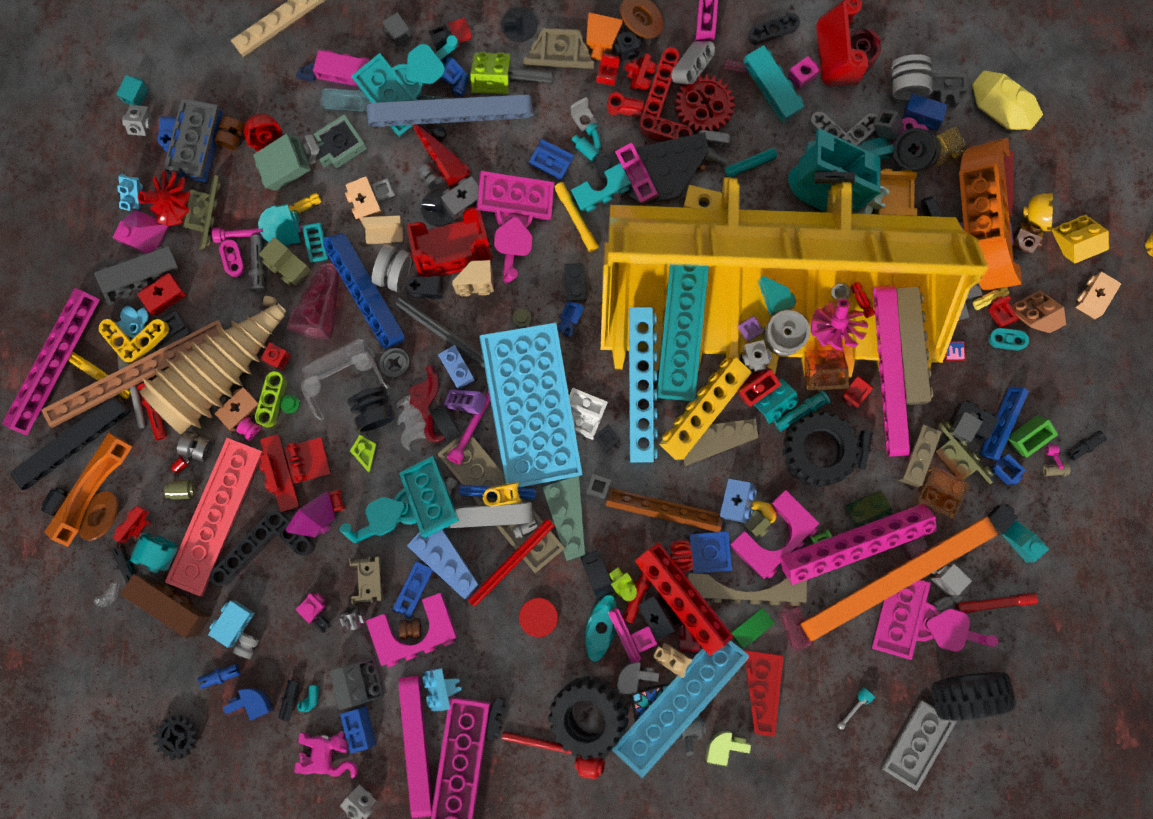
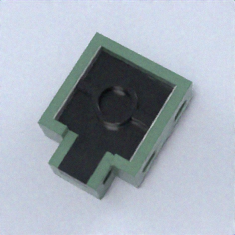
M345 114L313 134L318 141L317 146L320 149L316 156L323 167L333 163L337 169L367 149Z

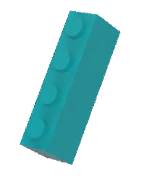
M763 45L745 56L743 65L782 124L801 113L804 108V101L794 91L792 82L784 76L782 67L774 61L772 52Z

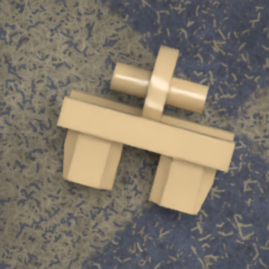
M664 643L663 647H658L654 654L657 662L683 678L686 668L692 661V659L667 643Z

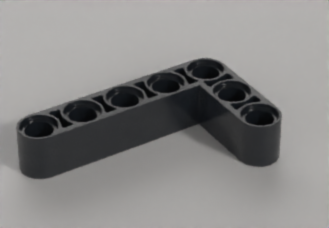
M271 511L212 570L209 576L210 581L216 586L230 584L276 535L296 554L308 556L313 553L314 543L308 536L294 534L290 539L287 538L286 528L291 520L282 512ZM276 515L280 517L278 525L273 524V518ZM262 529H265L266 531V537L264 539H260L259 533ZM302 542H306L308 545L305 552L300 550ZM250 543L252 545V551L248 554L245 548L246 545ZM235 557L239 562L236 568L232 566V560ZM220 572H223L225 576L222 582L218 580Z

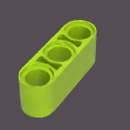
M273 371L267 375L255 414L256 422L266 428L273 427L276 424L281 408L280 401L284 397L287 387V379L279 372ZM280 377V383L274 386V379ZM274 395L275 401L272 404H268V398ZM269 414L270 419L263 423V416Z

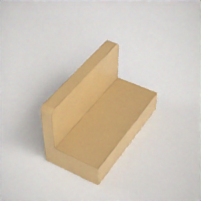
M401 216L363 217L367 244L403 243V220Z

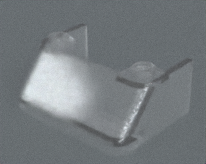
M362 339L352 341L303 365L299 369L298 376L302 393L313 416L318 420H324L314 399V396L319 394L321 390L319 380L352 364L360 371H367L373 368L381 385L386 389L389 388L366 341Z

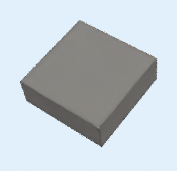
M388 178L371 184L378 203L395 197Z

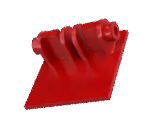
M322 437L298 444L290 443L287 447H284L293 484L331 474Z

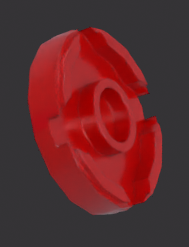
M535 598L526 602L519 614V622L523 631L537 638L550 634L558 621L557 610L554 605L542 598Z

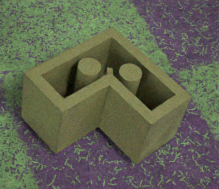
M275 237L259 253L263 258L261 262L274 274L279 272L282 275L281 279L289 286L292 283L297 287L311 271L305 263Z

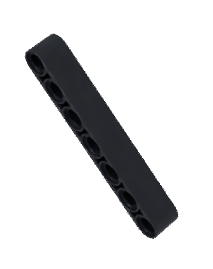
M120 395L113 396L10 472L11 477L20 490L30 488L128 416L131 412L130 408Z

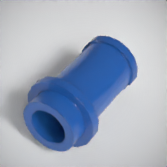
M463 72L455 82V85L451 88L453 95L462 97L465 94V87L470 78L469 74Z

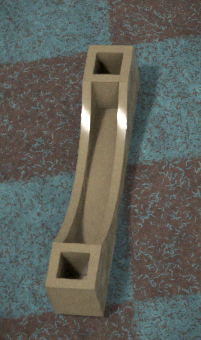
M687 574V578L703 598H710V602L722 603V599H730V603L742 604V600H750V604H762V601H769V605H781V601L789 602V606H801V602H807V580L792 585L788 578H783L777 584L766 589L745 592L725 587L708 574Z

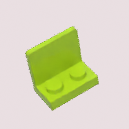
M501 52L474 53L471 68L472 93L508 94L510 54Z

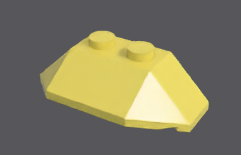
M983 71L971 85L977 107L1007 130H1031L1043 115L1035 96L1005 74Z

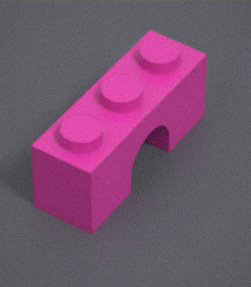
M631 142L615 151L640 203L644 205L659 197L634 144Z

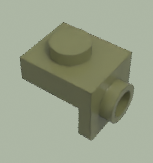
M757 510L752 513L748 524L743 523L754 537L758 535L763 537L770 530L768 526L771 524Z

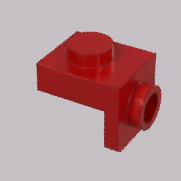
M602 54L596 82L615 85L620 57Z
M1009 295L1004 298L1000 296L991 302V307L988 309L999 328L1006 327L1019 319L1008 303L1011 300Z
M858 375L844 392V401L849 406L858 408L871 392L873 386Z

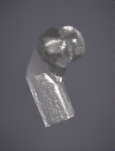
M110 582L108 592L100 596L97 595L94 598L95 605L106 607L115 602L120 584Z

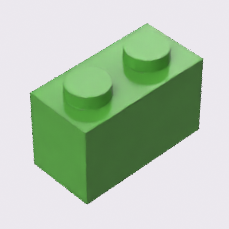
M1037 415L1010 434L1008 442L1015 453L1027 458L1058 436V433L1049 419Z

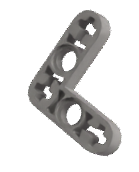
M816 112L811 117L810 127L815 132L818 128L823 130V127H826L824 130L826 132L834 130L837 133V137H841V139L859 147L876 131L874 124H871L867 129L866 126L868 122H875L878 115L874 113L867 114L845 133L826 114ZM820 119L822 120V123H820V122H819L818 124L815 123L816 120H817V121H819ZM861 131L863 137L856 138L854 132Z

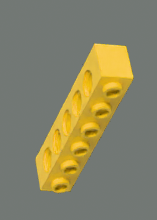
M737 357L726 358L720 363V369L708 378V384L697 392V397L694 401L688 403L684 414L675 419L672 429L663 434V440L659 445L675 460H683L752 373ZM726 374H727L728 377H729V381H728V382H727L726 379H725ZM714 389L718 392L717 397L714 395ZM703 403L706 404V411L703 410ZM692 417L695 420L694 426L691 424ZM680 432L683 433V440L679 438Z

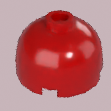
M268 114L253 115L246 121L243 130L248 146L253 147L256 151H260L283 136L282 129L277 120Z

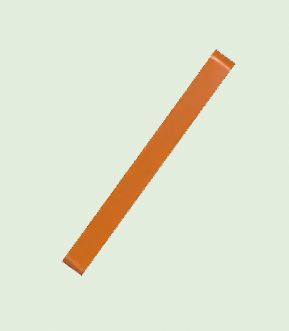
M988 516L809 617L801 622L800 625L808 639L813 641L998 535V532Z

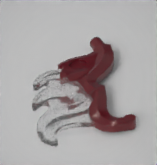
M433 365L426 367L427 379L424 382L413 385L408 390L411 396L401 398L396 406V409L404 406L397 425H400L402 422L406 425L401 435V443L409 451L411 450L409 444L415 439H427L433 443L445 440L444 436L437 437L434 435L433 418L429 411V406L439 389L438 374L435 373Z

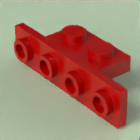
M276 434L261 439L260 443L264 454L260 455L261 461H259V466L266 476L264 483L267 491L276 495L280 512L298 508L299 502L280 436Z

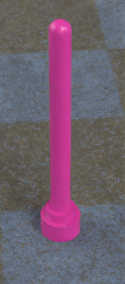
M221 227L212 228V238L214 243H221L227 238L261 235L260 231L263 229L226 231Z
M489 389L485 394L487 400L482 413L474 414L457 447L450 450L447 455V459L455 464H461L464 458L463 450L491 401Z

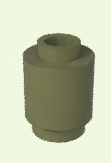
M191 480L170 481L164 487L165 497L171 500L191 499L196 493L195 484Z

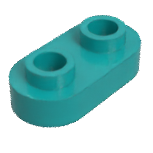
M997 328L988 337L991 346L999 349L1020 351L1029 344L1028 335L1019 330ZM996 336L1000 337V342L996 341ZM1015 338L1019 340V344L1015 343Z

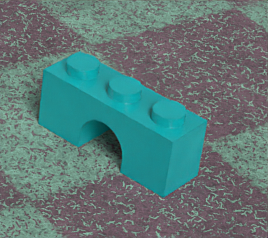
M621 163L604 172L607 177V186L603 190L595 191L588 181L571 190L580 210L593 211L597 208V204L601 202L605 204L613 200V196L617 193L622 195L630 190L632 183Z

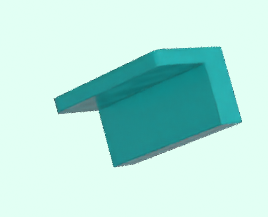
M880 137L868 140L859 146L879 156L880 161L889 159L894 154V146H888L886 138Z

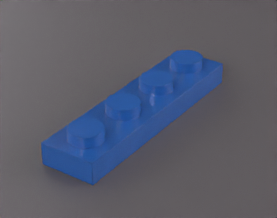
M1009 386L996 415L999 420L990 438L985 440L979 454L980 456L999 461L1029 393L1028 390Z

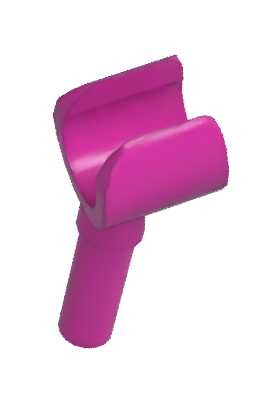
M1048 444V448L1045 449V455L1053 456L1059 469H1063L1064 466L1059 456L1060 447Z

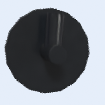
M524 7L511 8L502 18V31L512 41H527L533 37L537 30L536 16L532 11Z
M434 190L422 199L421 213L428 223L435 226H445L454 220L441 203L444 190Z

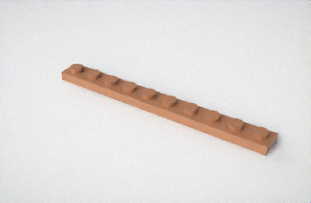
M217 320L49 405L41 411L49 426L53 428L143 382V378L149 379L156 375L154 368L160 371L168 369L166 359L177 362L180 360L178 350L184 353L191 352L190 341L201 345L205 342L203 333L214 337L218 335L216 326L224 328L220 321Z

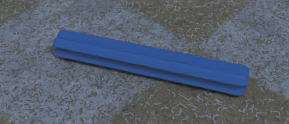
M460 485L459 495L483 497L485 490L491 486ZM518 488L519 498L531 500L536 498L535 489ZM493 491L487 493V497L498 498L497 494Z

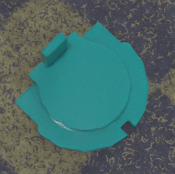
M274 204L267 207L261 213L258 226L259 229H263L260 233L265 240L270 242L275 237L284 246L301 242L298 232H301L299 214L294 212V210L290 211L288 204L278 206Z

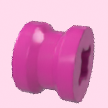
M245 417L238 425L236 432L244 434L245 438L250 441L259 433L261 425L253 423L250 417Z

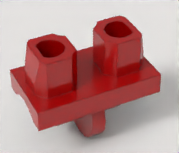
M646 53L644 58L639 59V62L637 59H633L632 63H626L625 70L628 71L627 76L632 78L630 89L635 90L639 88L647 90L650 87L651 79L644 77V74L646 72L652 75L656 70L657 64L650 60L651 55Z

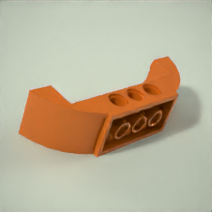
M1008 138L968 147L963 153L959 171L964 231L977 238L988 265V270L982 275L983 279L978 282L983 291L1022 285L1021 266L1013 262L1004 157L1010 156Z

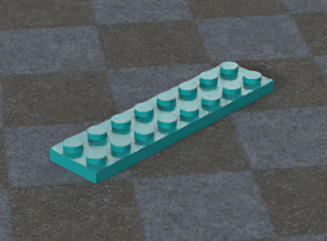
M670 264L657 398L690 402L695 400L708 265Z

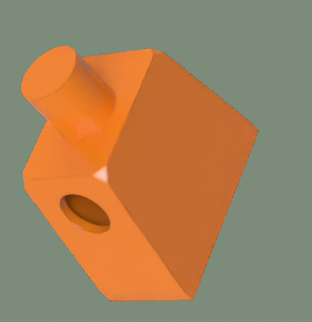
M594 13L588 14L587 48L593 50L591 55L593 59L601 60L603 52L609 54L613 52L616 36L622 32L623 20Z

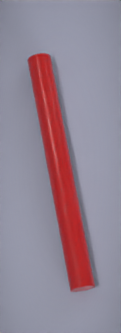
M507 732L502 734L501 740L572 754L570 750L565 752L562 749L563 745L560 743L557 744Z

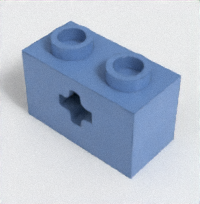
M455 345L438 354L458 390H462L476 382Z
M728 479L720 517L748 524V520L751 519L753 513L751 508L752 501L755 500L757 495L756 486L750 482Z

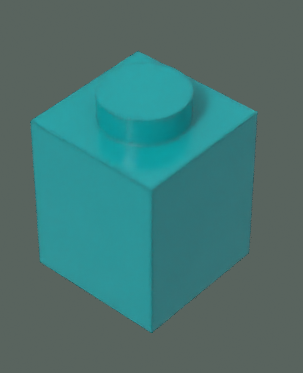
M126 75L116 95L127 104L141 106L149 89L141 78L137 76L132 78Z

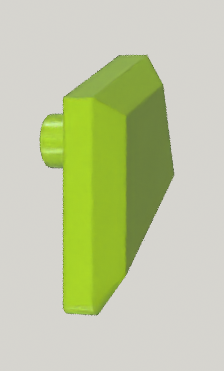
M359 435L350 452L368 472H371L377 444Z

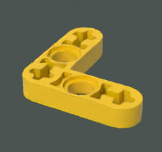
M105 319L99 324V332L123 361L132 364L142 359L168 334L169 326L162 320H153L131 340L116 322ZM109 325H110V329L112 330V332H114V334L108 332V328H107V327H108ZM158 325L160 326V329H161L160 332H158V328H157ZM119 337H123L124 342L121 346L116 345V341ZM148 337V344L142 347V339Z

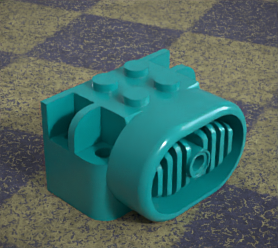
M820 128L816 130V141L812 140L806 144L805 154L800 157L799 163L790 170L788 175L789 186L794 195L802 202L824 212L827 210L828 191L831 189V184H814L815 171L833 172V170H837V172H855V184L852 185L851 210L861 209L880 194V157Z

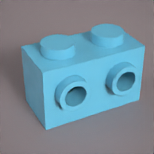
M238 601L227 602L222 607L221 616L213 621L210 626L211 631L208 634L227 648L235 645L240 634L243 633L255 614Z

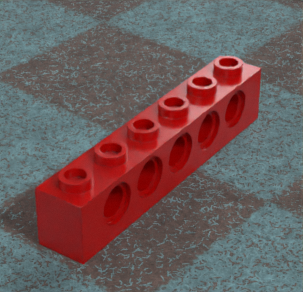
M659 542L635 560L639 568L709 656L724 647L734 637Z

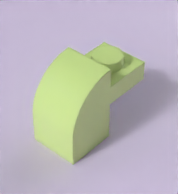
M721 731L710 739L705 760L708 763L727 766L730 750L750 753L751 745L746 742L745 738L734 737V740H731L732 733L730 731Z

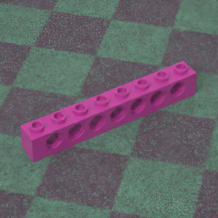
M74 288L2 422L3 425L21 434L28 435L100 299Z
M924 503L780 556L782 571L792 585L936 532V517Z

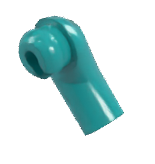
M309 685V696L297 705L300 712H309L318 704L319 685Z

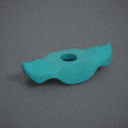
M609 594L597 601L586 623L584 634L585 650L588 658L593 662L599 661L605 655L616 633V629L609 616V611L617 608L615 598ZM599 622H604L607 625V630L603 634L597 633L595 629L596 624Z

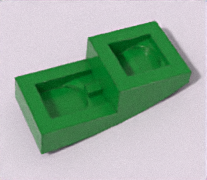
M762 607L731 633L740 648L744 649L775 623Z

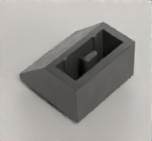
M375 658L330 670L339 710L384 697Z

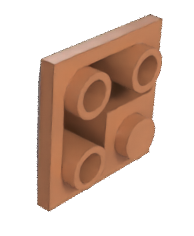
M1041 290L1011 305L1018 318L1031 328L1051 333L1066 325L1064 306Z

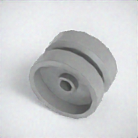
M384 245L373 267L372 283L381 287L387 284L389 290L400 292L411 270L412 253L405 250H400L397 253L396 247Z
M784 310L778 312L769 320L764 328L763 337L766 346L776 355L789 356L795 354L809 339V323L797 311Z

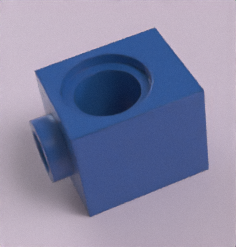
M445 57L441 60L445 71L439 79L443 83L454 85L464 72V69L453 58Z

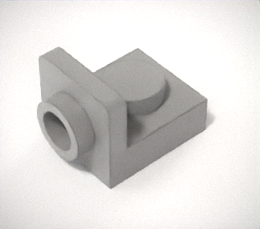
M312 134L306 135L301 146L308 164L315 163L316 155L320 149Z

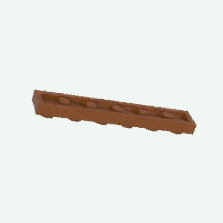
M609 488L605 506L720 533L722 525L721 513Z

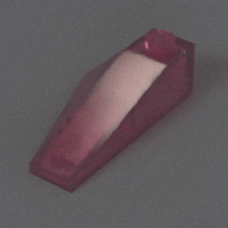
M334 264L320 265L310 281L309 289L306 293L303 292L301 295L302 300L291 311L287 324L288 330L313 340H331L335 324L339 273Z

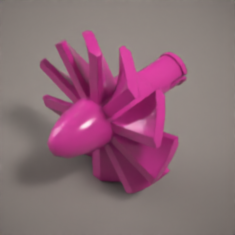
M845 298L839 299L835 307L834 302H830L822 309L818 307L815 310L810 323L811 334L816 336L823 346L829 343L834 348L843 350L842 339L844 338L845 345L856 347L859 344L848 333L855 334L860 340L864 339L866 333L857 331L853 327L861 326L868 328V323L864 320L856 322L850 319L863 316L864 313L857 310H851L848 313L851 304Z

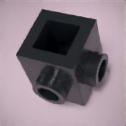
M633 31L619 33L616 36L614 49L616 54H619L621 62L639 56V48L642 47L639 36H636Z

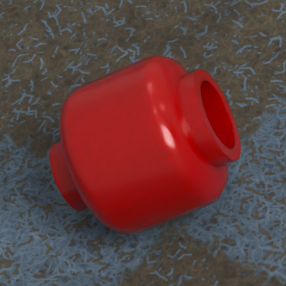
M582 755L576 757L574 767L578 770L580 777L597 779L604 773L605 759L602 756L595 759L593 756L589 759H583Z

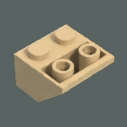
M490 260L471 261L452 281L456 294L470 296L471 293L489 295L490 292H494L493 268Z

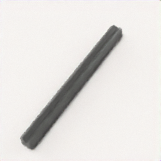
M403 297L397 300V307L452 346L455 345L459 351L485 368L481 352Z

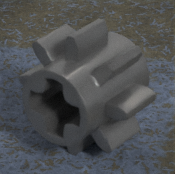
M347 606L340 613L341 625L346 626L349 630H356L364 623L363 618L365 615L363 609L358 610L357 606Z

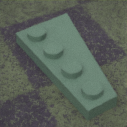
M579 476L542 487L560 543L565 548L563 552L566 561L585 555Z

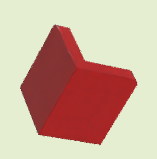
M466 18L448 23L451 35L456 36L459 43L472 39Z

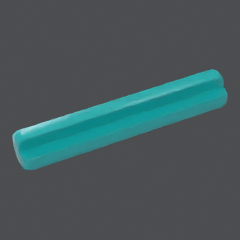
M771 148L726 167L725 174L730 178L777 158V152L775 148Z

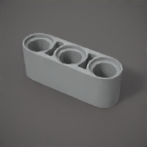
M694 41L672 71L674 83L693 84L714 56L715 46L713 42Z

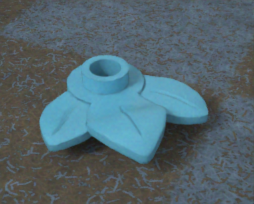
M125 306L120 313L121 321L116 323L133 339L145 328L149 314L145 307L136 311L130 306Z

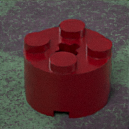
M855 29L850 32L851 49H861L866 53L868 59L866 71L874 66L881 53V40L878 34L871 29Z

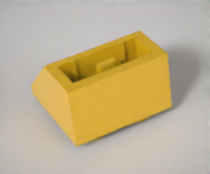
M1087 215L1079 216L1074 220L1052 228V233L1063 255L1074 264L1109 250V231Z

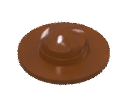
M623 0L621 2V16L625 24L635 34L644 38H655L662 32L664 26L662 15L650 0Z
M104 491L93 496L78 531L81 538L87 541L96 540L110 529L119 509L118 498L115 494Z

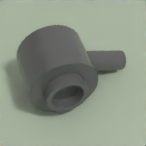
M700 714L681 734V740L685 742L687 756L694 754L692 740L702 739V734L706 733L705 719L701 718Z

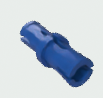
M236 663L224 669L218 668L213 673L198 677V683L207 681L200 684V688L204 689L216 683L222 684L224 680L240 676V670L232 672L239 668L238 664Z

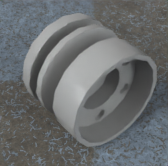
M912 54L899 57L892 62V78L894 79L892 82V95L894 98L909 100L912 93L927 97L933 92L932 78L930 76L932 74V61L930 57Z

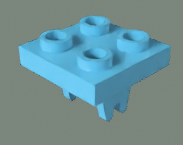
M442 668L424 671L422 682L428 692L426 697L428 707L431 708V711L450 709L448 697L461 691V687H455V684L459 683L460 680L444 679Z

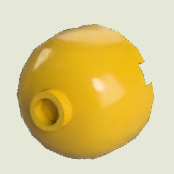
M1053 193L1038 194L1029 200L1028 207H1024L1023 218H1027L1028 224H1035L1043 231H1051Z

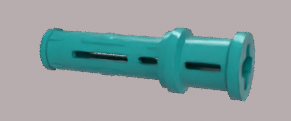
M820 389L817 394L811 398L807 397L803 404L775 421L774 424L782 432L801 417L817 411L824 404L828 405L831 403L824 390Z

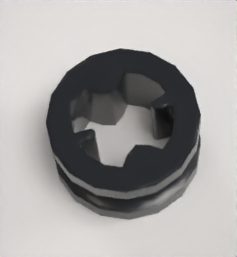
M318 614V618L313 619L312 623L319 631L325 633V629L327 627L330 628L331 624L324 616Z

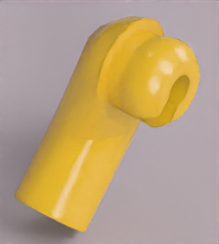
M752 501L751 508L753 510L761 511L764 518H767L771 523L775 522L777 514L770 503Z

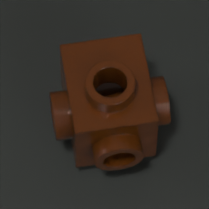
M1023 221L1020 222L1013 234V245L1023 252L1034 253L1035 249L1040 248L1044 241L1043 230L1039 226Z

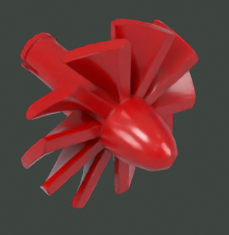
M162 171V188L156 176H154L153 182L156 190L153 192L151 190L148 192L140 191L137 197L138 201L141 204H154V206L149 208L158 217L156 220L158 223L166 226L182 224V218L190 211L186 204L191 193L190 191L180 192L184 190V177L181 178L175 187L176 172L172 171V176L168 183L166 171Z

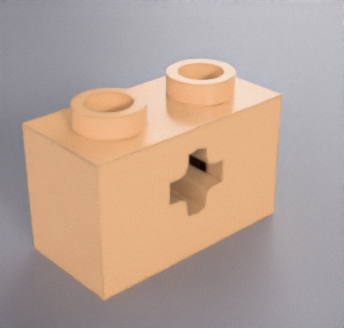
M366 176L345 185L348 190L345 192L349 203L353 202L355 207L352 208V212L356 219L359 218L362 224L363 217H379L383 215Z
M1102 271L1088 279L1086 283L1088 287L1077 297L1079 302L1075 306L1094 319L1104 314L1121 285L1120 282Z

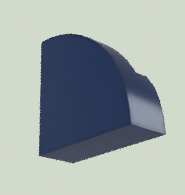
M315 62L300 68L296 73V77L315 82L316 75L313 72Z

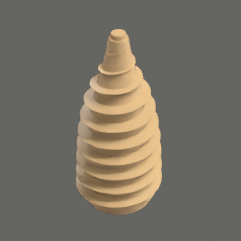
M278 303L252 317L246 316V320L238 324L231 320L232 327L224 330L216 326L218 335L214 337L203 333L205 340L203 344L198 345L190 341L192 351L184 353L178 350L180 360L172 362L166 359L168 369L165 371L154 368L157 377L152 381L143 378L145 387L139 392L179 434L186 433V430L191 425L201 428L199 418L202 415L212 418L209 410L212 405L223 408L220 402L221 396L225 394L233 397L230 391L233 383L242 386L239 378L243 372L251 374L248 366L252 360L260 362L257 353L261 347L266 348L264 343L270 334L273 335L272 331L285 316V309Z

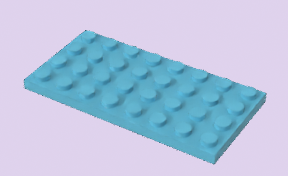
M551 323L480 335L505 484L519 482V488L583 475L557 324Z

